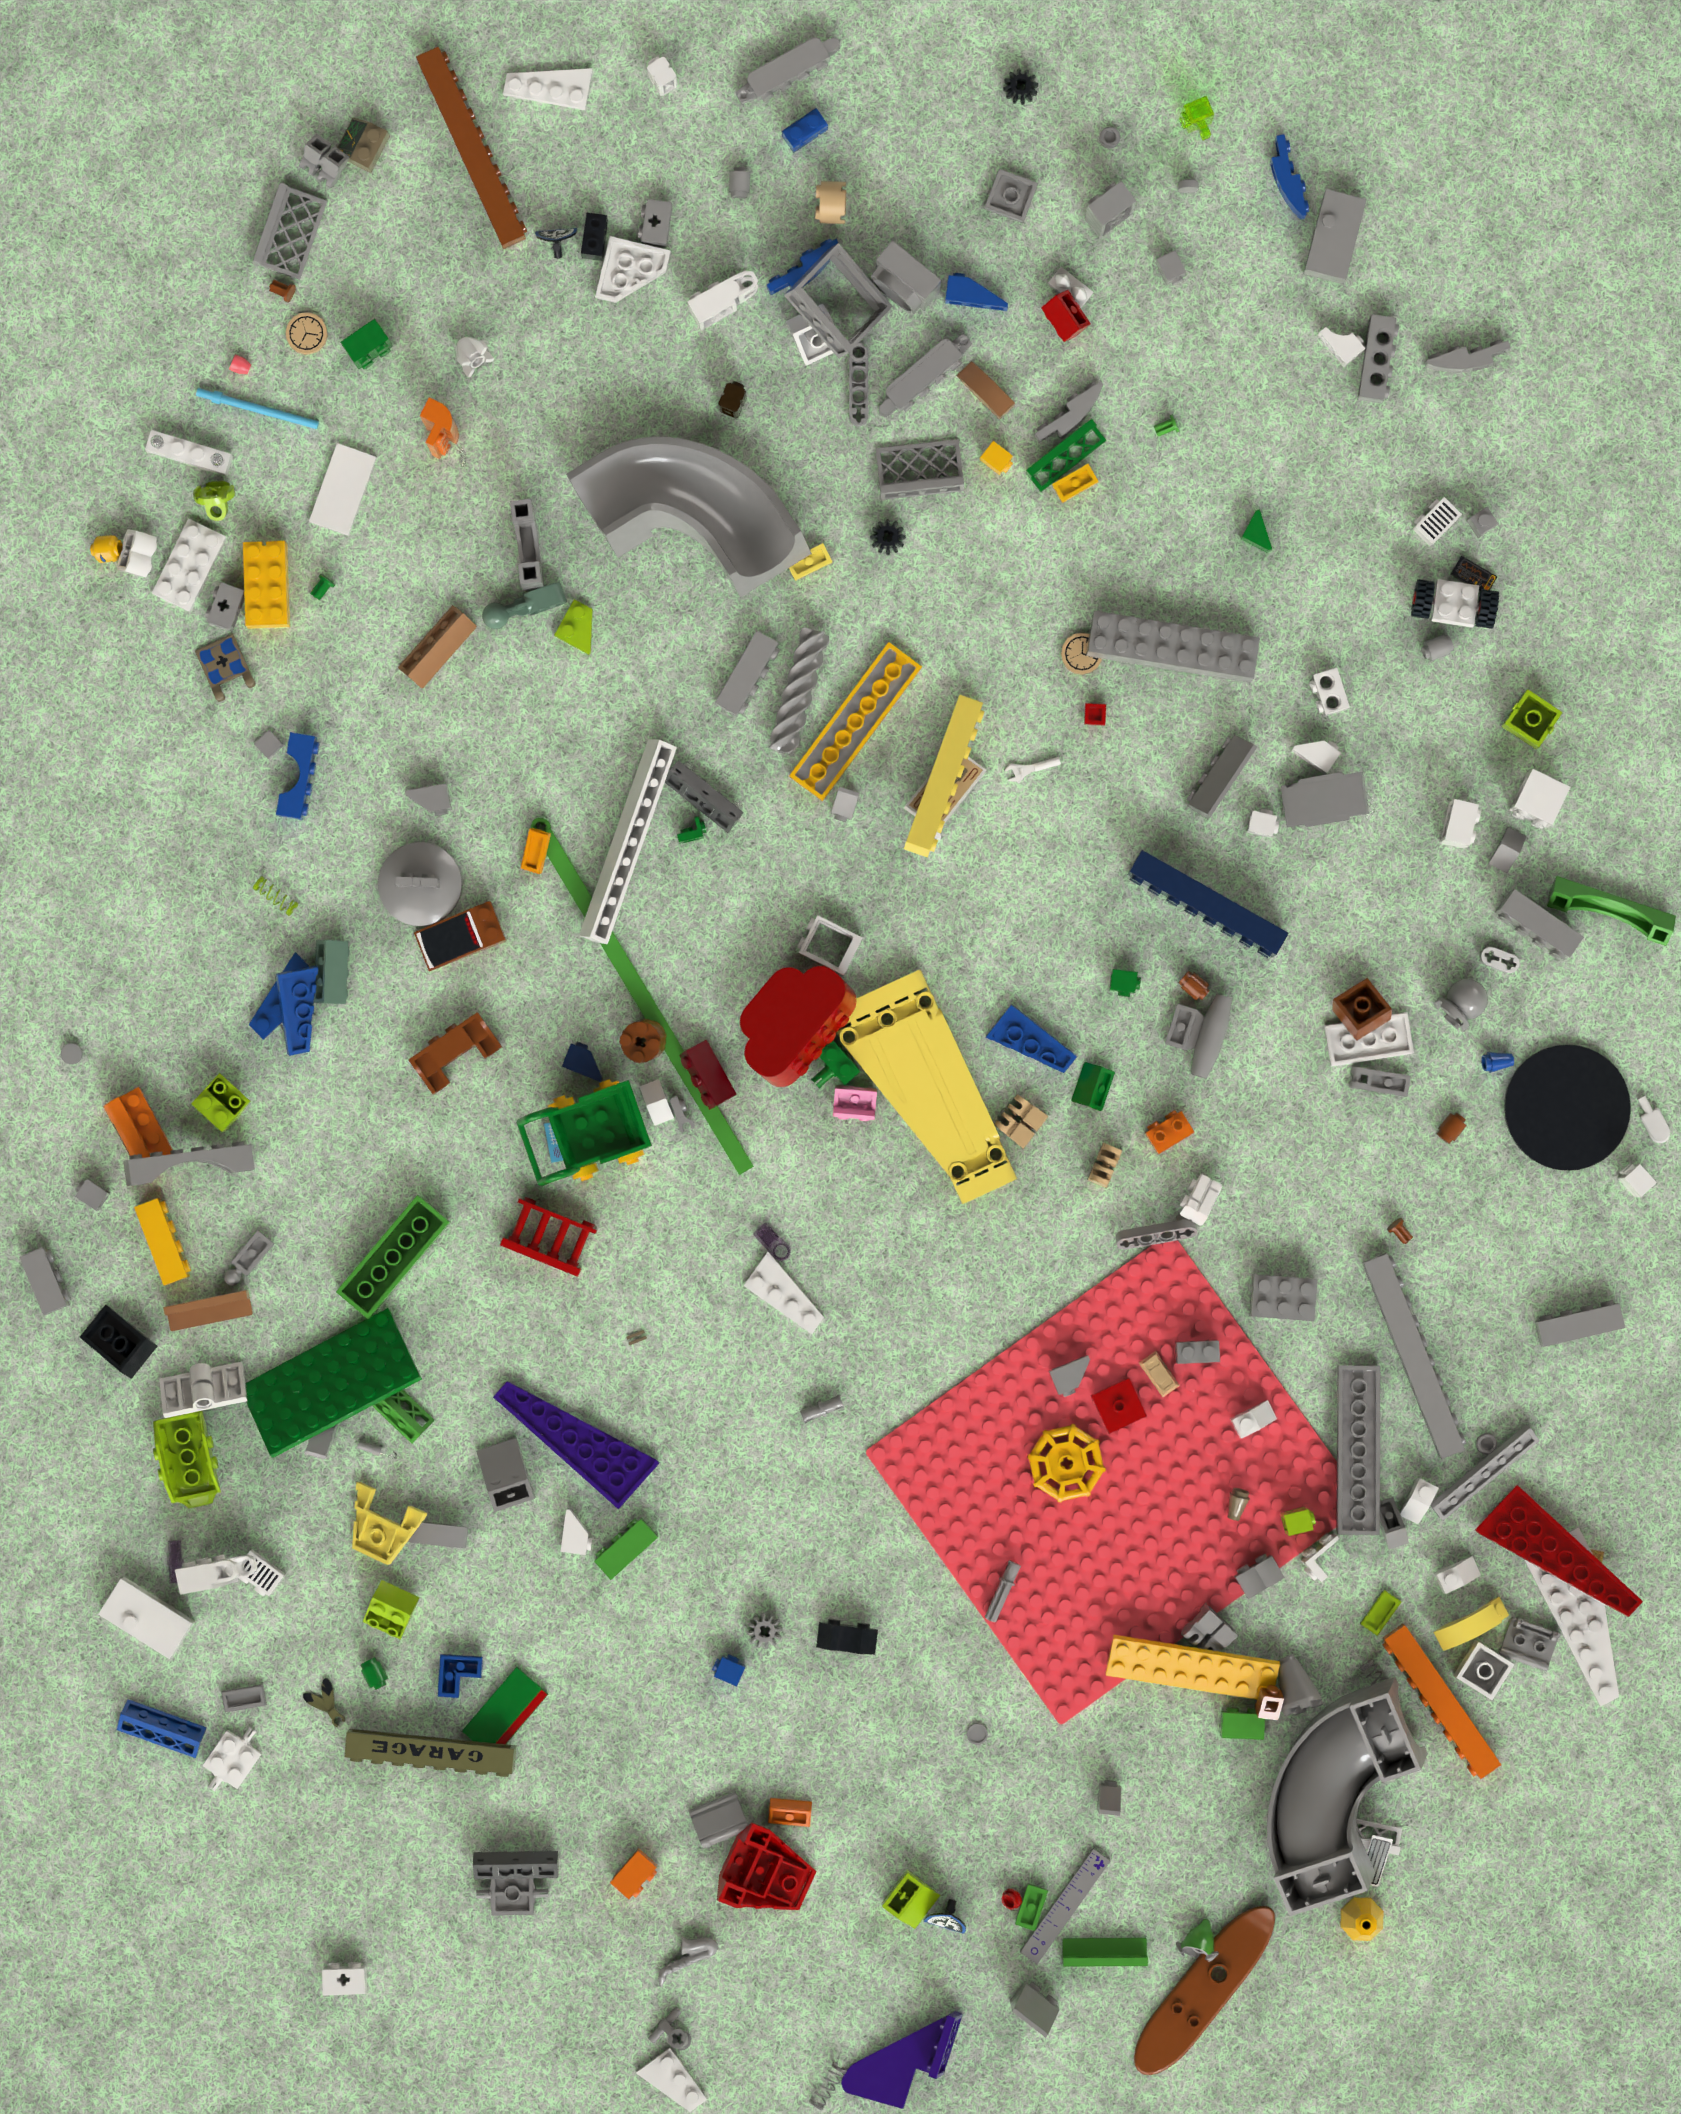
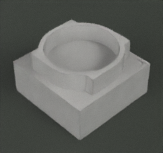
M893 240L876 259V270L871 275L872 281L883 294L913 316L919 308L925 311L940 293L941 279Z

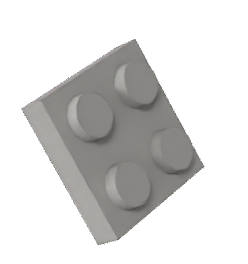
M999 169L984 209L1024 223L1038 183Z

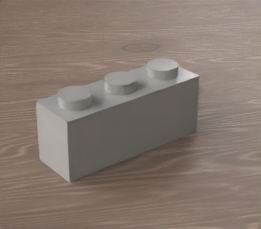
M42 1247L19 1257L43 1315L70 1305L68 1302L71 1300L70 1294L61 1285L60 1281L63 1278L59 1269L55 1270L52 1262L55 1261L51 1250Z

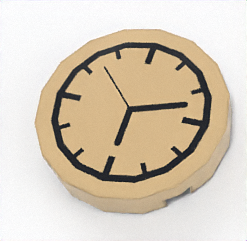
M309 312L300 313L289 321L286 328V339L290 347L297 353L310 355L320 351L326 344L328 337L327 327L317 315Z
M1087 633L1073 634L1062 646V661L1065 667L1074 674L1084 675L1091 673L1097 669L1102 661L1100 658L1086 656L1089 634Z

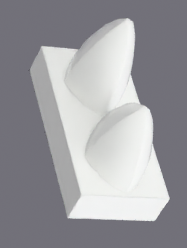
M1062 267L1058 269L1048 282V285L1059 293L1069 290L1080 308L1085 305L1094 293Z

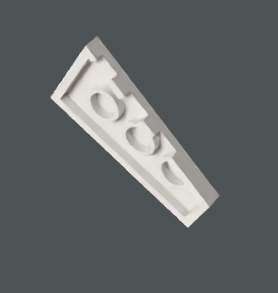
M593 68L507 73L503 95L585 110Z

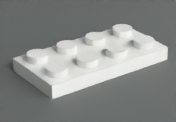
M188 518L152 594L190 612L227 537Z

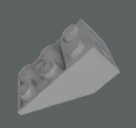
M517 1438L476 1451L494 1512L536 1498Z

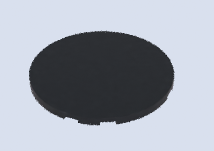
M1577 1045L1549 1047L1526 1059L1511 1078L1504 1100L1505 1121L1515 1144L1531 1160L1556 1170H1580L1604 1160L1622 1141L1627 1131L1631 1114L1628 1088L1618 1069L1598 1052Z

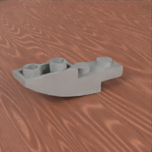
M1500 339L1490 343L1488 348L1483 349L1482 346L1470 350L1471 354H1469L1466 346L1460 348L1458 345L1448 349L1446 354L1440 355V352L1428 356L1429 360H1426L1424 365L1426 368L1443 372L1458 373L1481 370L1491 367L1494 364L1492 357L1508 352L1511 347L1509 341L1502 342Z
M1094 381L1084 388L1085 391L1080 395L1075 393L1067 398L1068 402L1065 404V408L1068 412L1062 411L1054 417L1055 421L1049 425L1046 422L1036 429L1037 432L1034 437L1038 443L1056 432L1062 439L1075 429L1093 408L1103 383L1100 381L1096 384Z

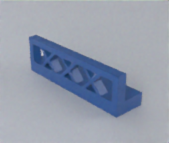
M127 1699L117 1726L118 1731L193 1758L197 1757L201 1741L207 1727ZM124 1721L131 1723L134 1727L124 1725ZM145 1729L151 1730L154 1734L146 1733ZM165 1736L172 1738L173 1741L166 1740ZM184 1744H190L194 1746V1749L188 1748Z

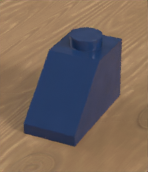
M578 1041L576 1045L571 1043L562 1067L602 1082L603 1077L592 1052L587 1050L588 1045Z

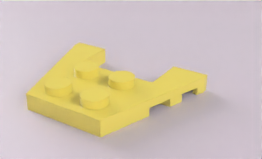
M357 1482L356 1490L358 1492L357 1501H355V1509L357 1510L356 1521H354L352 1549L389 1565L427 1516V1513L413 1506H408L403 1522L400 1525L369 1510L376 1489L362 1482Z

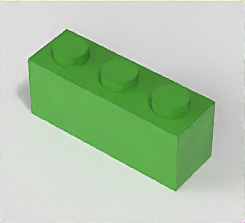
M636 1518L633 1519L626 1526L629 1530L623 1535L619 1532L610 1540L613 1544L608 1549L603 1547L595 1554L597 1559L594 1562L610 1580L659 1537L643 1518L639 1521Z

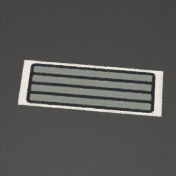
M1372 1835L1367 1851L1375 1871L1371 1882L1372 1886L1378 1887L1393 1839Z

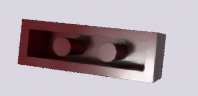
M707 1040L687 1049L679 1055L682 1066L688 1070L692 1084L698 1088L701 1100L704 1105L708 1106L709 1110L737 1095Z

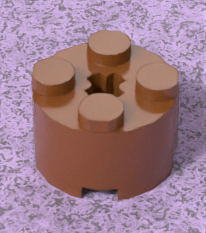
M641 1019L629 1024L623 1030L619 1042L624 1055L635 1063H644L659 1057L663 1053L667 1035L664 1028L657 1021ZM643 1037L646 1039V1042H644L645 1044H642L641 1038Z

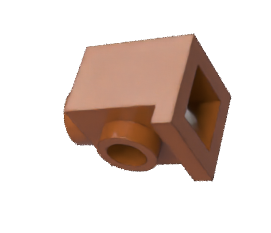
M1268 1685L1267 1688L1261 1687L1257 1703L1254 1706L1258 1718L1279 1719L1284 1697L1282 1691L1277 1686Z

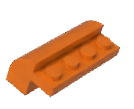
M429 397L420 414V418L426 429L431 431L425 443L432 456L440 459L442 455L446 456L450 449L449 441L455 444L458 443L459 431L448 408Z
M140 1087L113 1099L103 1106L129 1156L142 1154V1158L150 1157V1153L162 1152L163 1155L171 1154L170 1151L173 1148Z

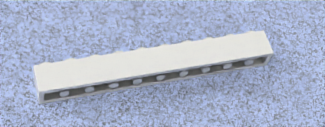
M648 739L584 919L579 934L581 937L596 943L608 944L677 749V747L657 739Z

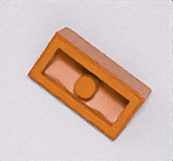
M770 1798L768 1823L810 1827L812 1801Z

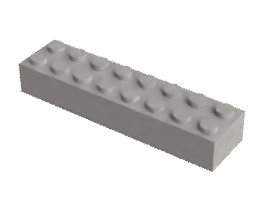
M1094 611L1086 656L1251 683L1255 675L1260 638Z

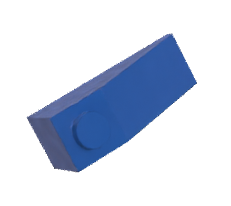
M953 273V275H948L945 304L1007 311V302L971 278L965 277V274Z

